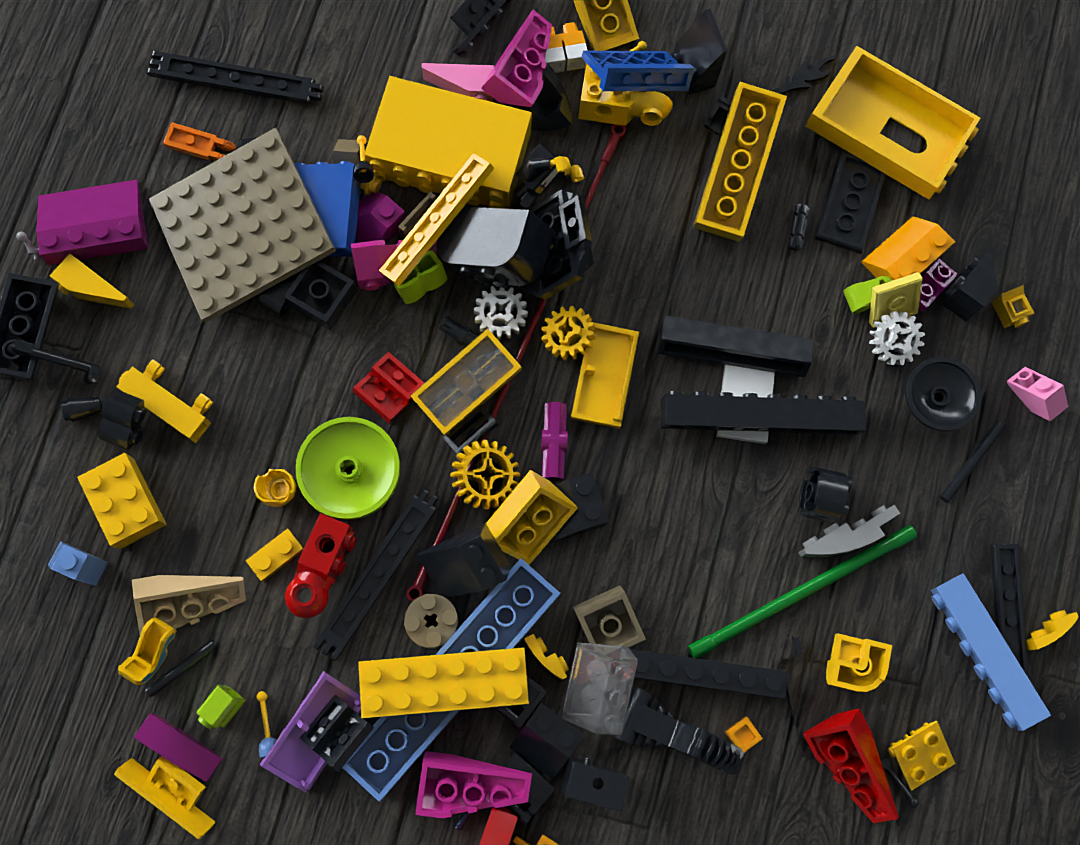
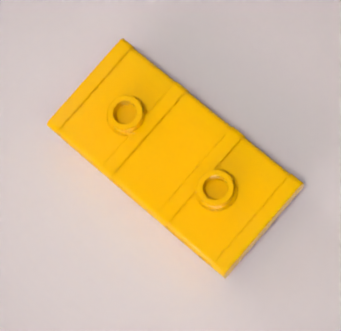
M594 323L596 329L592 332H594L596 339L589 340L592 348L585 347V355L583 356L571 419L620 429L639 332Z

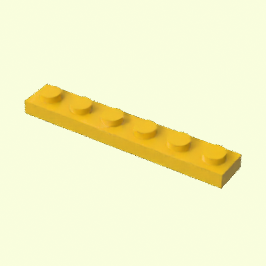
M475 153L472 154L380 268L379 271L398 286L403 283L494 170L491 163Z

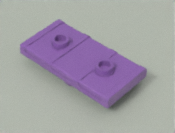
M324 671L305 700L302 701L286 728L283 729L271 750L260 763L263 768L305 793L311 789L327 763L300 739L301 735L308 731L310 724L334 695L338 696L359 715L361 714L360 694Z

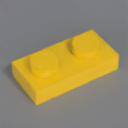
M287 528L248 558L246 562L260 581L264 582L299 555L304 548Z

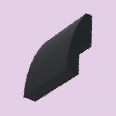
M334 695L310 724L308 731L301 735L300 739L334 770L339 772L374 727L364 718H361L343 700Z

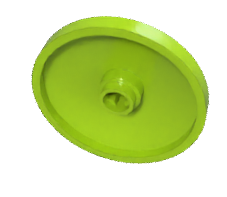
M357 417L336 418L318 426L304 440L296 460V479L305 499L320 513L340 520L360 519L378 511L392 497L400 477L399 455L390 436L375 423ZM353 467L352 474L347 475L346 469Z

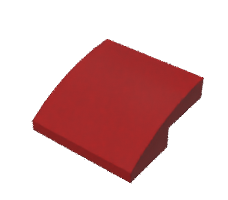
M388 352L371 367V372L353 387L352 392L390 424L412 402L411 395L425 383Z

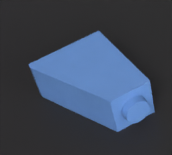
M60 541L48 566L50 569L74 580L96 586L108 562Z

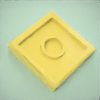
M919 272L872 287L869 323L873 328L876 327L874 322H882L881 316H889L892 311L898 312V314L900 312H907V317L918 313L923 280Z

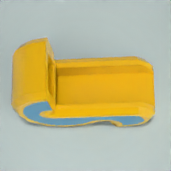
M157 617L151 618L142 629L134 654L118 667V674L135 685L146 683L164 662L168 653L167 646L175 637V629Z

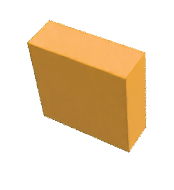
M747 716L725 731L731 742L741 748L744 753L763 739Z

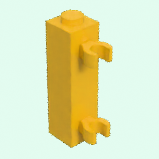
M152 359L143 374L132 366L129 371H125L121 375L119 384L116 386L118 389L144 400V408L194 443H197L210 426L211 422L202 415L211 407L213 402L201 393L196 398L194 405L190 407L154 381L165 370L155 360Z

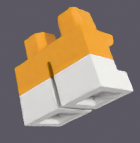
M575 22L563 25L562 34L555 35L554 27L551 28L549 48L546 50L545 62L546 66L549 64L555 73L565 71V65L567 71L586 68V62L582 59L583 50H588L582 30L578 31Z

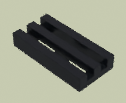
M480 405L450 431L444 439L456 454H465L463 447L468 445L472 448V442L481 441L499 424ZM484 415V417L481 420H479L474 426H471L477 419ZM465 431V434H463L457 441L453 442L454 439H456L461 433Z

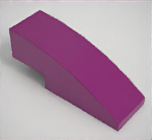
M156 713L149 714L134 735L135 739L159 755L205 782H208L224 759L184 730L176 728Z

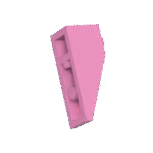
M422 63L424 80L447 91L493 102V97L482 90L481 87L494 68V65Z

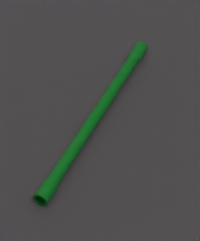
M908 525L891 534L885 540L713 634L706 635L688 645V649L692 657L697 659L707 654L718 645L884 554L917 538L916 531L911 525Z

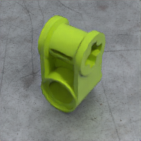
M880 276L866 282L856 283L844 289L843 293L852 314L861 313L870 308L872 287L893 280L887 276Z

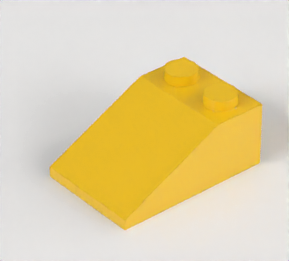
M573 0L593 51H606L639 39L628 0Z

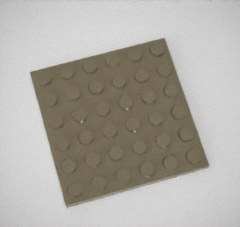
M276 127L149 198L200 319L205 323L336 251L289 150Z

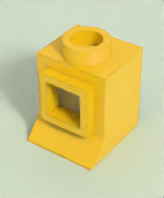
M1024 285L1002 293L991 302L1004 328L1011 325L1018 328L1028 323V318L1034 314L1024 294Z

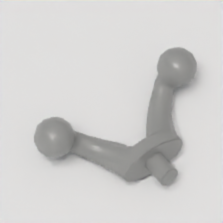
M18 232L16 238L25 243L28 253L34 254V260H39V249L33 246L25 232Z

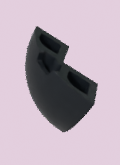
M548 64L542 75V81H544L543 88L531 107L508 104L509 107L532 112L531 129L539 131L558 130L572 123L571 106L565 89L552 67Z

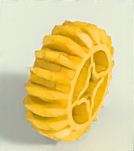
M483 440L481 446L477 441L472 442V448L468 445L463 447L465 454L458 453L456 455L461 463H452V467L458 469V472L450 474L453 478L458 477V481L452 483V486L461 487V490L457 492L458 497L464 494L467 495L464 503L468 504L473 499V508H478L480 504H482L484 510L489 509L490 504L493 508L499 507V501L503 503L507 499L506 495L509 496L513 490L510 487H517L519 484L513 480V478L520 476L519 472H513V468L518 466V462H510L514 454L505 455L506 446H502L497 450L498 442L496 441L492 442L490 447L488 440ZM481 454V460L478 461L477 469L467 471L472 458ZM489 456L499 462L502 470L496 469L493 466L492 458H489ZM486 469V472L495 475L484 480L485 477L482 478L481 475L475 474ZM468 479L477 482L481 494L470 486ZM503 479L499 490L490 495V489H492L494 480Z

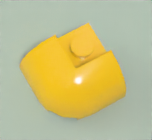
M838 633L835 634L831 659L827 661V684L855 692H868L876 689L885 680L888 673L892 645L869 639L862 640Z

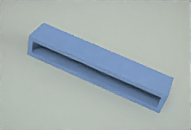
M964 573L932 589L933 596L931 598L933 603L939 610H943L947 617L945 622L948 628L953 633L956 632L961 640L959 645L966 656H971L976 664L974 666L976 674L981 680L985 679L990 687L988 693L996 704L999 703L1005 712L1002 715L1010 728L1014 727L1016 731H1024L1051 716Z

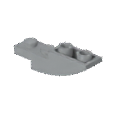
M883 505L871 512L873 518L866 522L862 518L850 527L847 522L841 526L834 523L823 530L826 535L822 538L817 539L814 536L802 544L804 549L798 553L801 557L816 558L841 555L859 549L885 536L880 526L899 515L900 512L895 505L887 509Z

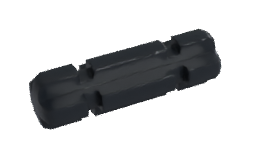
M797 204L795 206L794 214L796 216L793 217L790 232L792 237L789 238L788 247L794 251L801 250L804 240L802 239L805 236L808 220L805 218L809 215V207L806 204Z

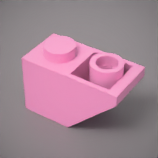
M1024 367L1007 380L1009 387L1027 408L1048 421H1051L1068 408L1064 385L1027 367Z

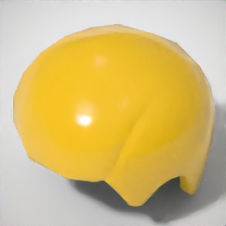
M269 469L263 476L258 475L256 477L253 489L260 501L267 506L276 508L286 505L294 498L297 485L294 477L287 471Z

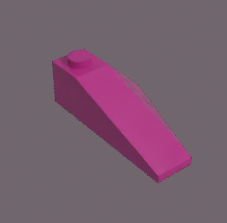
M532 10L492 69L481 89L499 103L531 107L543 88L544 81H542V75L546 68L545 56L546 50L549 48L552 24L535 10Z
M384 240L351 244L360 289L372 291L378 289L379 286H385L393 282L379 270L403 240H399L396 245H385ZM436 240L428 251H434L437 257L441 259L437 253Z
M425 751L415 815L447 818L452 817V814L477 812L478 809L499 808L528 802L532 773L453 754Z

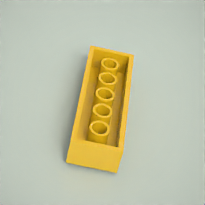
M743 82L739 83L731 103L693 228L738 242L744 237L787 96Z
M524 648L359 662L361 718L529 704Z

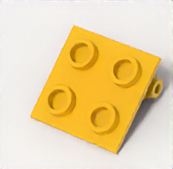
M937 721L929 724L927 722L924 723L916 731L912 730L910 732L911 736L904 735V740L901 739L896 743L893 742L890 744L891 747L888 748L891 757H896L911 791L955 764Z

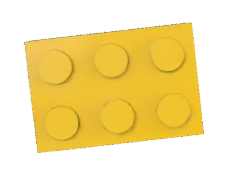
M123 453L77 477L110 546L120 550L167 525L135 459L127 453Z

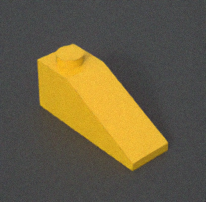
M71 254L50 275L54 281L60 283L58 290L65 296L70 293L77 299L130 309L134 306L125 295Z

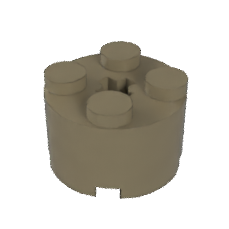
M425 594L415 599L409 605L405 613L404 626L408 636L416 644L426 649H437L443 647L458 630L459 619L457 611L448 599L437 594ZM436 615L438 625L427 628L428 622L426 618L428 616L432 618Z

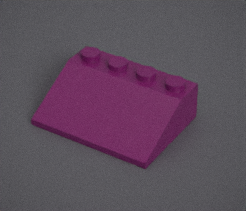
M131 180L39 195L36 227L39 255L48 265L61 264L69 254L78 260H85L149 249L139 181Z

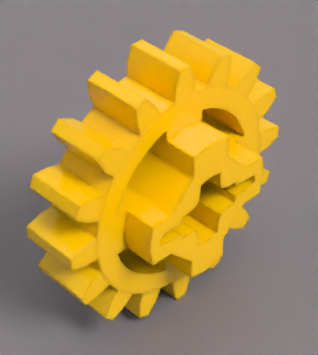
M562 306L560 308L561 313L557 314L555 311H552L553 318H545L548 326L541 328L543 333L546 334L541 339L546 343V349L549 352L552 351L554 357L557 358L561 354L563 360H567L568 355H571L575 360L577 358L576 353L580 352L582 355H585L584 348H592L589 340L596 339L594 332H592L596 328L594 323L591 322L590 315H585L582 308L576 312L574 306H570L569 311H566ZM577 320L583 324L584 328L578 326ZM553 337L559 340L560 346L554 342Z

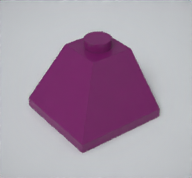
M372 192L370 195H366L359 202L355 240L358 243L384 240L386 244L399 231L398 226L406 218L405 211L387 195L379 192Z

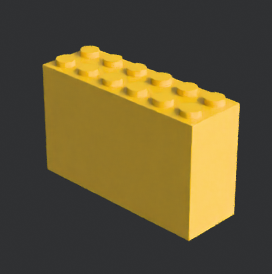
M389 76L364 153L365 160L373 166L374 173H380V180L382 181L389 180L401 187L412 186L425 193L431 191L441 194L472 154L475 153L491 163L494 170L467 203L471 205L481 204L489 208L509 209L514 194L513 191L518 180L516 172L522 166L531 136L532 112Z

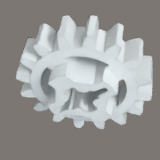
M491 286V293L488 294L486 291H483V299H476V304L479 307L474 308V314L478 315L475 317V323H482L480 331L483 332L488 328L492 334H497L498 340L501 339L502 334H505L508 339L511 338L512 331L518 334L520 330L518 325L524 327L525 320L523 318H526L528 315V311L523 310L526 308V301L520 302L522 294L513 295L514 288L512 287L508 291H505V288L500 287L499 291H496L494 286ZM488 306L490 312L487 314V317L485 318L484 310L485 307ZM515 307L517 309L516 319H514L513 315L511 314L514 311ZM499 310L500 312H502L505 310V315H503L502 313L496 314V311Z
M892 311L889 316H881L882 322H874L877 330L870 331V334L874 335L875 338L869 341V344L876 345L872 352L874 354L880 353L878 358L880 361L887 360V364L890 365L895 363L897 365H904L905 361H913L912 354L920 355L917 347L924 346L925 343L920 341V337L925 336V333L918 331L922 324L914 323L915 316L907 317V312H900L898 314V312ZM895 322H901L906 326L900 327V325L896 324ZM894 349L895 352H898V355L891 354L889 350Z

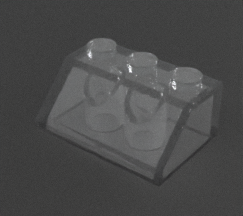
M577 643L562 712L564 720L596 734H622L638 659L628 647Z

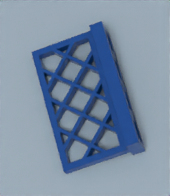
M583 50L582 59L601 78L599 87L603 91H689L694 67L691 64H679L667 51Z

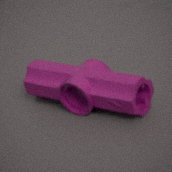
M561 402L545 403L544 430H542L541 452H543L541 475L549 481L564 480L568 431H566L567 408L566 404Z

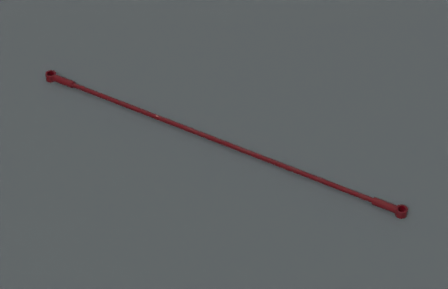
M614 124L612 126L610 140L600 160L601 165L585 199L586 211L606 166L609 165L619 141L625 136L626 128L623 125ZM619 129L622 131V133L617 134L615 133V130ZM541 299L515 358L519 364L548 299ZM513 378L501 389L490 414L494 419H496ZM488 435L478 442L480 446L482 441L487 439ZM480 454L472 458L467 471L474 469ZM457 492L433 546L442 542L461 496H457ZM423 565L413 586L407 590V597L411 602L415 600L410 597L412 590H418L420 592L419 597L423 596L422 590L429 576Z

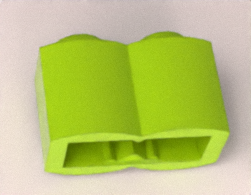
M428 251L400 286L394 282L393 284L405 304H410L422 298L427 291L439 288L448 278L440 259L434 251Z
M218 684L196 713L200 716L198 721L208 729L212 727L217 729L220 726L226 727L246 700L231 687Z

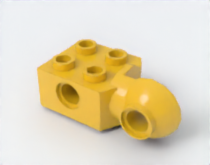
M586 63L578 119L626 126L634 117H640L644 124L655 126L660 124L673 108L672 101L668 96L660 92L603 91L599 87L601 78Z

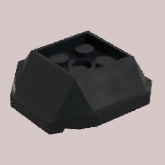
M562 189L529 209L553 229L555 233L542 273L530 284L517 287L544 300L583 279L585 271L594 264L591 249L592 237L585 200L577 194Z

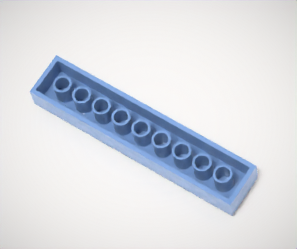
M520 558L509 571L507 580L497 584L436 655L513 649L559 597L560 592ZM460 710L380 717L373 725V730L342 768L380 802Z

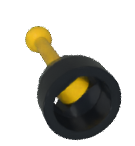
M363 135L357 138V143L360 145L361 161L356 163L354 167V178L360 183H368L374 178V169L370 163L365 161L364 144H366L367 140Z

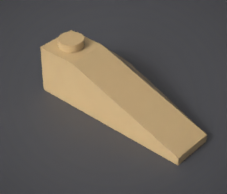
M157 575L132 580L140 635L145 624L154 617L164 621L177 632L176 628L187 623L193 625L200 622L199 618L207 614H217L246 601L243 577Z

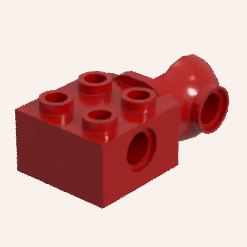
M320 513L298 561L297 572L285 592L286 606L295 616L305 619L312 618L320 614L327 606L328 591L331 585H334L336 576H340L346 566L344 558L347 551L351 552L357 541V537H355L356 532L350 525ZM334 543V549L331 552L326 553V547L329 544ZM304 589H310L312 591V598L310 601L302 603L299 597L300 593Z

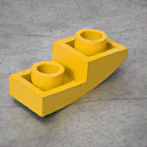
M1065 610L1050 614L1051 619L1042 622L1044 628L1031 632L1032 638L1026 639L1027 650H1037L1045 647L1064 635L1078 619L1077 612L1066 614Z
M534 634L524 638L533 656L546 670L561 680L567 677L565 672L569 668L562 656L557 657L554 653L545 657L544 653L547 652V648L541 637L536 639Z

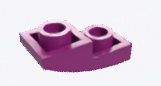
M938 259L922 276L918 308L922 312L958 275L941 259Z

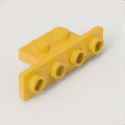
M163 756L157 759L151 771L147 770L133 758L127 760L115 771L114 775L197 839H201L215 824L212 818L195 806L206 787Z

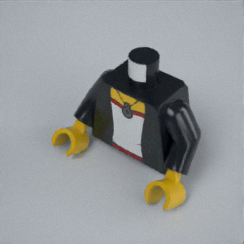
M539 143L516 172V176L522 182L513 192L521 200L528 192L532 191L542 195L557 179H566V176H570L572 182L584 180L583 171L578 165L571 166L568 157H557Z

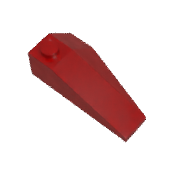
M860 708L836 713L804 732L803 735L817 761L820 764L824 763L834 774L833 779L838 784L842 783L851 793V799L873 823L898 819L897 809L872 732Z

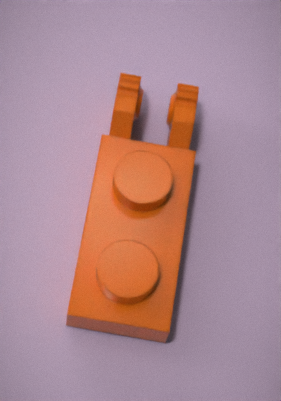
M171 122L163 141L165 148L209 161H217L226 156L214 152L216 146L233 152L236 148L235 144L218 138L217 135Z

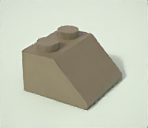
M617 586L573 607L597 661L646 640L627 595L621 586Z

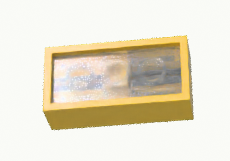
M487 328L415 391L411 397L441 432L447 435L522 370V367Z

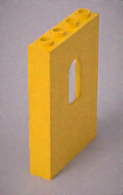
M856 46L814 109L805 126L929 200L935 192L939 194L946 185L947 181L944 178L946 175L950 176L957 167L958 163L954 162L956 158L960 159L968 148L965 144L966 141L969 140L971 142L979 129L975 126L980 117ZM892 118L922 136L927 144L926 150L922 153H913L880 134L888 119Z

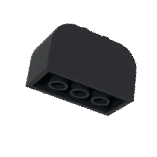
M463 207L437 239V253L444 262L471 279L475 284L487 286V283H491L502 288H507L508 285L524 286L536 280L542 273L555 231L530 210Z

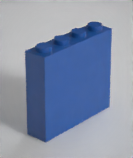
M341 161L339 164L317 162L316 164L308 165L296 162L295 165L336 249L334 253L326 257H353L351 244L355 243L361 186V183L354 178L355 164L348 161Z

